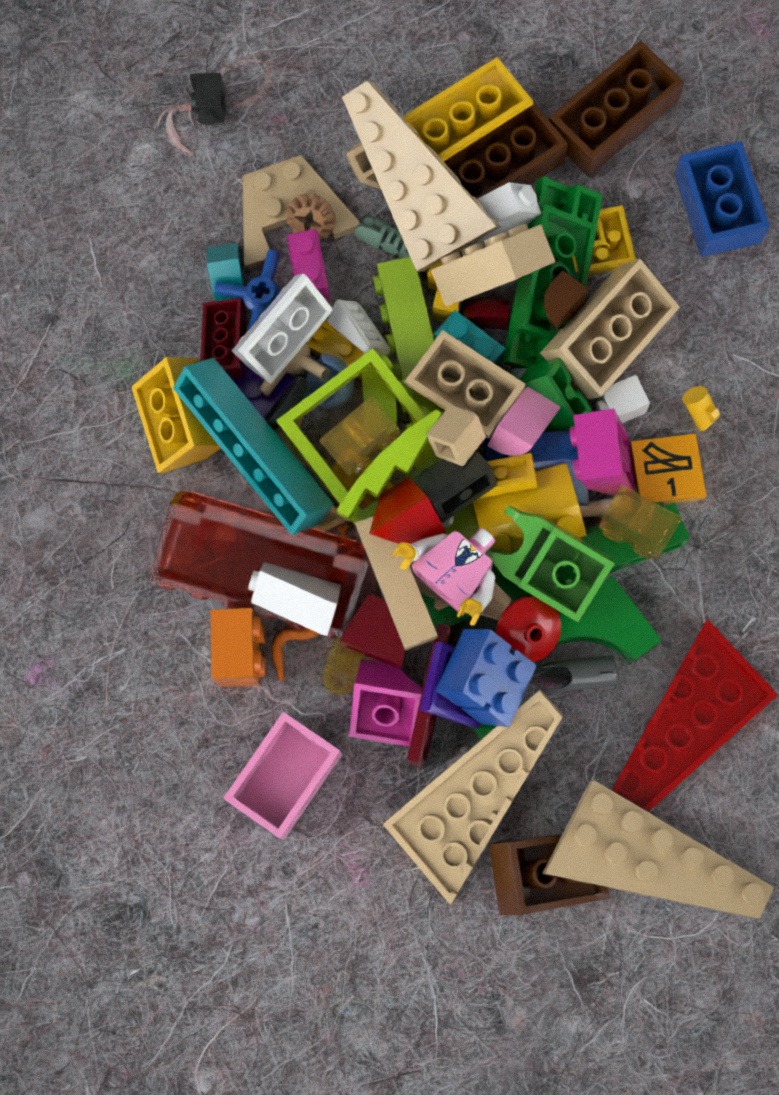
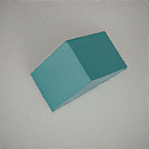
M238 243L207 248L206 264L214 301L235 299V297L215 294V285L217 281L245 286Z

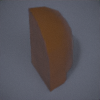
M564 271L550 283L544 295V311L549 322L556 329L565 326L584 305L588 289Z

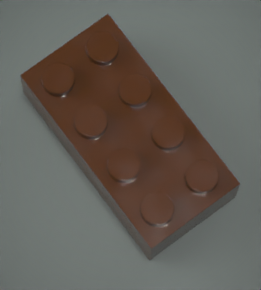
M640 40L550 115L549 121L568 143L566 155L590 177L679 101L684 81Z
M533 101L532 106L448 158L444 163L460 179L462 186L469 194L478 199L509 182L526 185L533 184L537 179L545 176L565 162L568 143Z

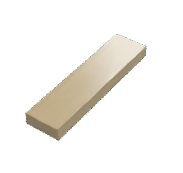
M372 516L356 522L355 526L406 651L437 639L438 635L410 566L406 570H402L399 566L404 558L401 556L391 558V554L398 544L369 534L374 518Z

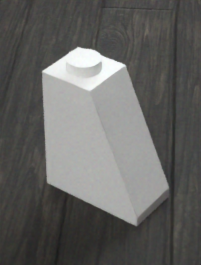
M509 182L478 198L477 200L483 205L482 208L491 218H494L501 227L465 248L479 242H483L484 247H486L484 241L505 231L508 234V230L525 223L529 224L538 217L541 211L532 186Z
M263 562L260 572L253 571L248 590L254 591L251 603L317 633L328 635L341 585Z

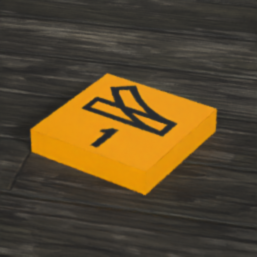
M696 434L631 441L630 451L639 507L650 506L658 502L670 504L706 498Z

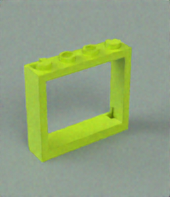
M373 348L276 420L280 428L339 505L348 494V491L295 422L371 365L416 423L430 414L425 405L418 407L411 398L415 393L411 387L404 383L405 380L401 379L398 381L391 372L394 366L384 353L378 355ZM435 455L407 477L412 480L424 469L440 461L441 458ZM379 499L375 500L364 510H361L358 506L351 518L354 525L356 522L370 518L375 514Z

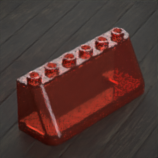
M178 491L169 503L148 580L156 582L158 587L166 590L178 588L188 591L189 595L196 599L207 600L211 598L222 601L221 604L230 609L252 608L258 617L264 619L279 618L285 620L289 626L297 629H305L306 627L251 603L254 591L248 590L253 571L260 572L263 562L333 582L341 585L339 598L328 635H321L336 639L338 636L342 637L351 622L369 559L366 556L363 544L314 528H309L292 536L275 516L195 492Z

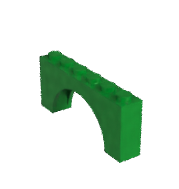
M612 575L604 580L579 622L574 621L561 612L558 613L561 621V633L556 646L579 641L601 644L619 653L631 665L656 647L661 641L660 637ZM537 629L530 633V639L535 636ZM481 724L480 729L471 727L470 729L480 741L496 726Z

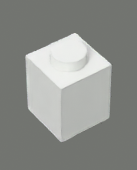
M637 375L612 384L601 397L597 398L598 402L595 403L597 411L614 408L622 423L646 414L650 405Z

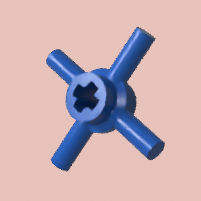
M275 250L267 251L262 275L252 279L247 286L221 281L216 282L215 294L244 299L246 307L252 312L248 330L281 292L279 285L273 281L280 253Z

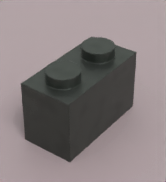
M476 450L464 466L441 459L412 479L428 496L441 523H444L497 486L491 466Z

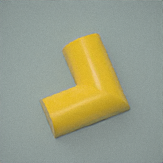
M623 205L600 209L596 230L597 240L594 241L588 276L612 272L619 265L636 260ZM573 255L575 271L578 272L575 255Z

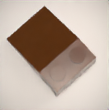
M563 833L489 844L499 915H524L609 899V890L605 886L542 874Z

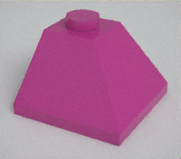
M361 659L354 683L349 737L410 747L422 689L400 669L382 662Z

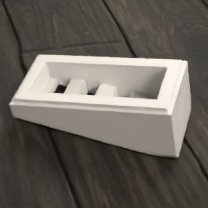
M337 300L327 320L329 324L362 352L367 353L373 348L378 355L382 353L389 355L390 347L361 305L355 301Z

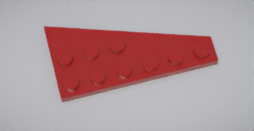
M708 619L701 627L611 788V791L647 812L654 808L778 696L771 686Z

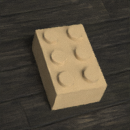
M525 223L508 230V234L505 231L484 241L486 247H484L483 242H479L461 250L463 257H461L458 251L441 258L443 265L432 269L431 272L445 307L516 280L554 263L555 259L542 225L540 224L528 229Z

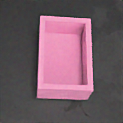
M283 712L223 799L278 838L285 840L343 754L339 749Z

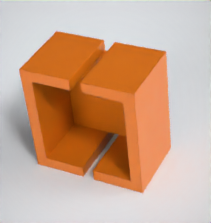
M252 608L210 610L211 678L221 688L261 686V677H266L265 656L262 657V651H260V644L266 642L265 624L261 622V617H257Z

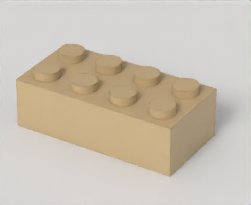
M641 259L624 263L615 269L540 353L547 361L560 357L573 378L570 382L573 390L580 389L585 399L598 398L608 390L680 307Z

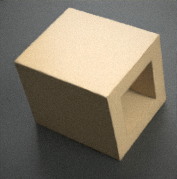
M449 405L426 434L436 457L460 466L465 465L486 437L480 423V418L476 413L469 409L463 410Z

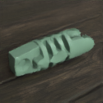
M368 215L362 221L363 224L360 223L355 228V237L376 249H383L384 253H390L392 257H398V259L410 257L398 227H392V224L375 216Z

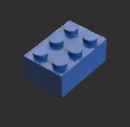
M742 141L681 155L674 174L700 256L705 257L762 243L770 225Z

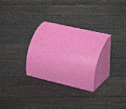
M527 386L498 423L487 446L499 453L510 456L527 453L561 407Z

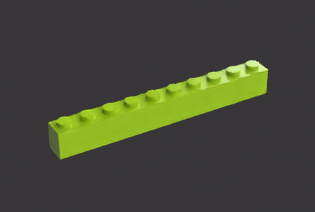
M410 257L378 263V276H373L376 295L382 294L384 305H379L382 323H389L391 334L386 335V340L391 349L389 353H396L398 363L393 364L394 375L398 381L401 379L406 380L434 342L419 274ZM412 389L415 395L411 398L418 407L425 405L430 413L434 410H438L442 414L445 412L443 408ZM401 404L403 413H406V409ZM411 416V423L406 424V429L416 423ZM429 441L414 464L415 469H418L435 456ZM472 503L454 515L453 524L444 528L447 534L450 535L452 532L457 531L467 540H470L478 531Z

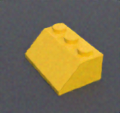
M165 357L131 386L158 473H166L205 460L221 449L173 389L184 367L197 363V358Z
M566 462L536 470L537 488L481 498L473 502L479 529L483 528L495 539L491 548L511 552L519 549L523 544L524 536L521 528L510 516L504 513L508 505L522 512L542 515L579 538L587 536Z

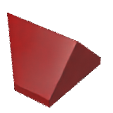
M409 477L380 495L369 532L373 536L397 544L402 542L412 544L424 538L442 533L446 534L428 496Z

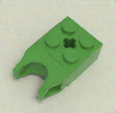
M508 505L504 513L510 516L521 528L524 536L523 544L519 549L511 552L490 547L485 555L493 561L505 578L574 621L579 622L614 566L615 559L539 514L522 512ZM571 565L573 572L577 575L574 578L568 576L566 580L559 577L561 571L557 569L560 566L566 567Z

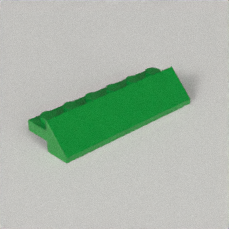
M545 176L536 180L534 192L537 196L541 214L528 224V229L540 224L542 225L555 262L518 278L502 363L515 368H528L531 365L547 361L540 352L562 328L556 329L549 322L544 311V295L550 283L562 271L586 287L603 197L598 192L578 184L569 187ZM573 255H575L578 272L575 271L572 259Z

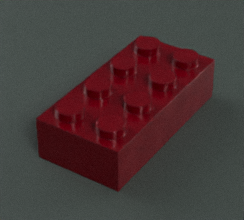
M241 298L203 303L200 362L214 358L231 379L245 377V364L232 352V349L237 345L241 337L246 334L247 307Z

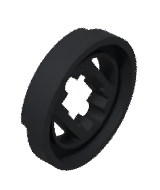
M300 376L285 389L264 420L273 430L279 426L276 420L299 404L306 394L310 384Z

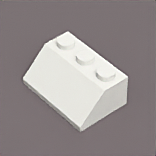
M296 275L281 290L280 294L260 315L248 332L241 337L237 345L232 349V352L248 368L271 384L330 315L333 309L306 275Z

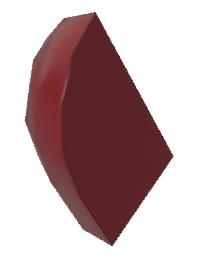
M491 296L477 298L467 304L460 314L478 328L507 330L510 298Z

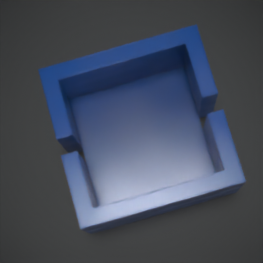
M464 629L436 687V691L456 706H463L461 710L482 725L510 727L537 665L518 650L511 649L509 643L490 629Z

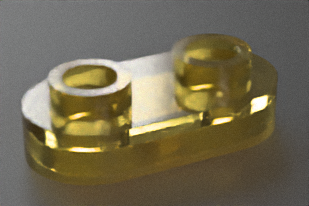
M346 629L340 631L334 637L322 677L326 689L336 696L347 695L354 689L360 661L364 659L362 654L344 651L340 639ZM337 674H344L346 676L344 684L337 685L334 683V678Z

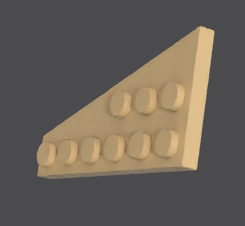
M365 81L342 97L416 271L422 272L440 262L441 258L458 252L501 227L494 218H491L482 208L483 205L462 186L460 179L436 152L422 141L412 125L407 124L399 115L397 108L373 82Z
M594 780L590 781L542 873L754 919H760L774 889L770 884Z

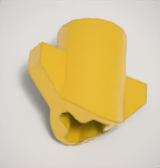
M704 386L690 388L683 395L682 401L699 431L706 430L720 417L718 409L707 388Z

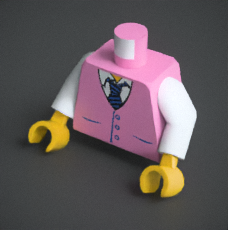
M480 528L470 540H467L459 532L454 531L450 535L442 533L421 539L412 544L402 542L397 545L391 554V558L395 556L404 558L399 566L402 570H406L411 562L415 561L412 564L413 574L458 612L457 617L463 616L464 613L470 614L472 616L470 625L474 626L477 623L481 612L492 600L495 575L491 571L493 561L485 553L494 544L495 539L483 528Z

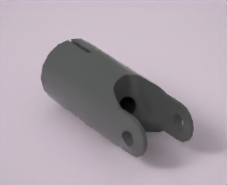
M612 655L550 662L537 667V669L564 667L569 674L566 684L561 687L541 689L544 693L617 685V672H613L616 670V665Z

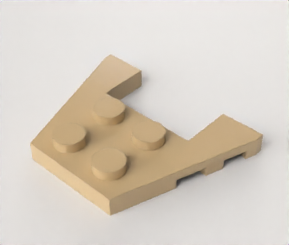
M301 155L243 175L244 263L247 271L264 265L267 251L270 249L263 233L287 225L286 210L290 202L298 195L306 193L316 194L329 202L336 217L335 227L332 231L334 239L354 233L355 228L360 224L359 220ZM311 209L310 213H308L305 218L310 217V216L313 215V214H312V213H313V210H312V209Z

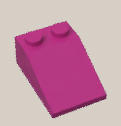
M615 409L574 415L575 426L570 427V439L572 446L577 447L579 459L573 460L576 479H581L587 489L618 497L635 499L636 492L629 436Z

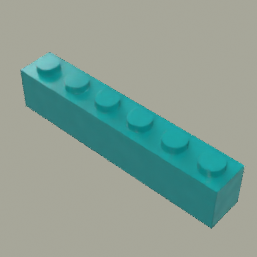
M211 358L185 366L173 389L288 532L293 536L319 525L334 503L218 362Z

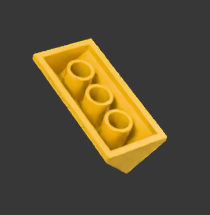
M496 57L402 118L407 124H411L418 132L417 135L422 141L429 145L445 161L532 106L533 100L499 58Z

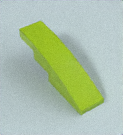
M434 410L404 431L385 448L356 480L337 508V514L350 521L366 493L379 499L395 470L408 476L429 441L426 434L441 417L442 412Z

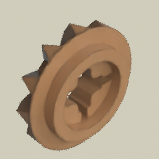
M306 193L298 195L290 202L286 210V224L290 225L292 233L317 230L320 241L321 239L328 238L335 227L336 217L332 206L328 201L316 194ZM312 209L313 220L316 222H313V224L310 227H308V224H306L307 219L305 217L308 213H310Z

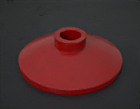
M535 596L522 597L508 605L502 612L496 627V634L509 643L511 649L518 650L533 663L542 660L555 648L561 633V621L557 610ZM537 628V633L530 639L531 631Z

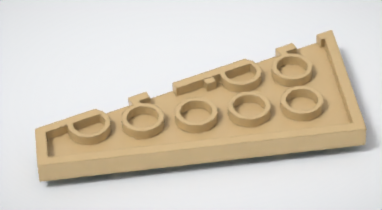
M541 689L518 707L510 727L496 726L383 823V826L450 905L563 718L562 713Z

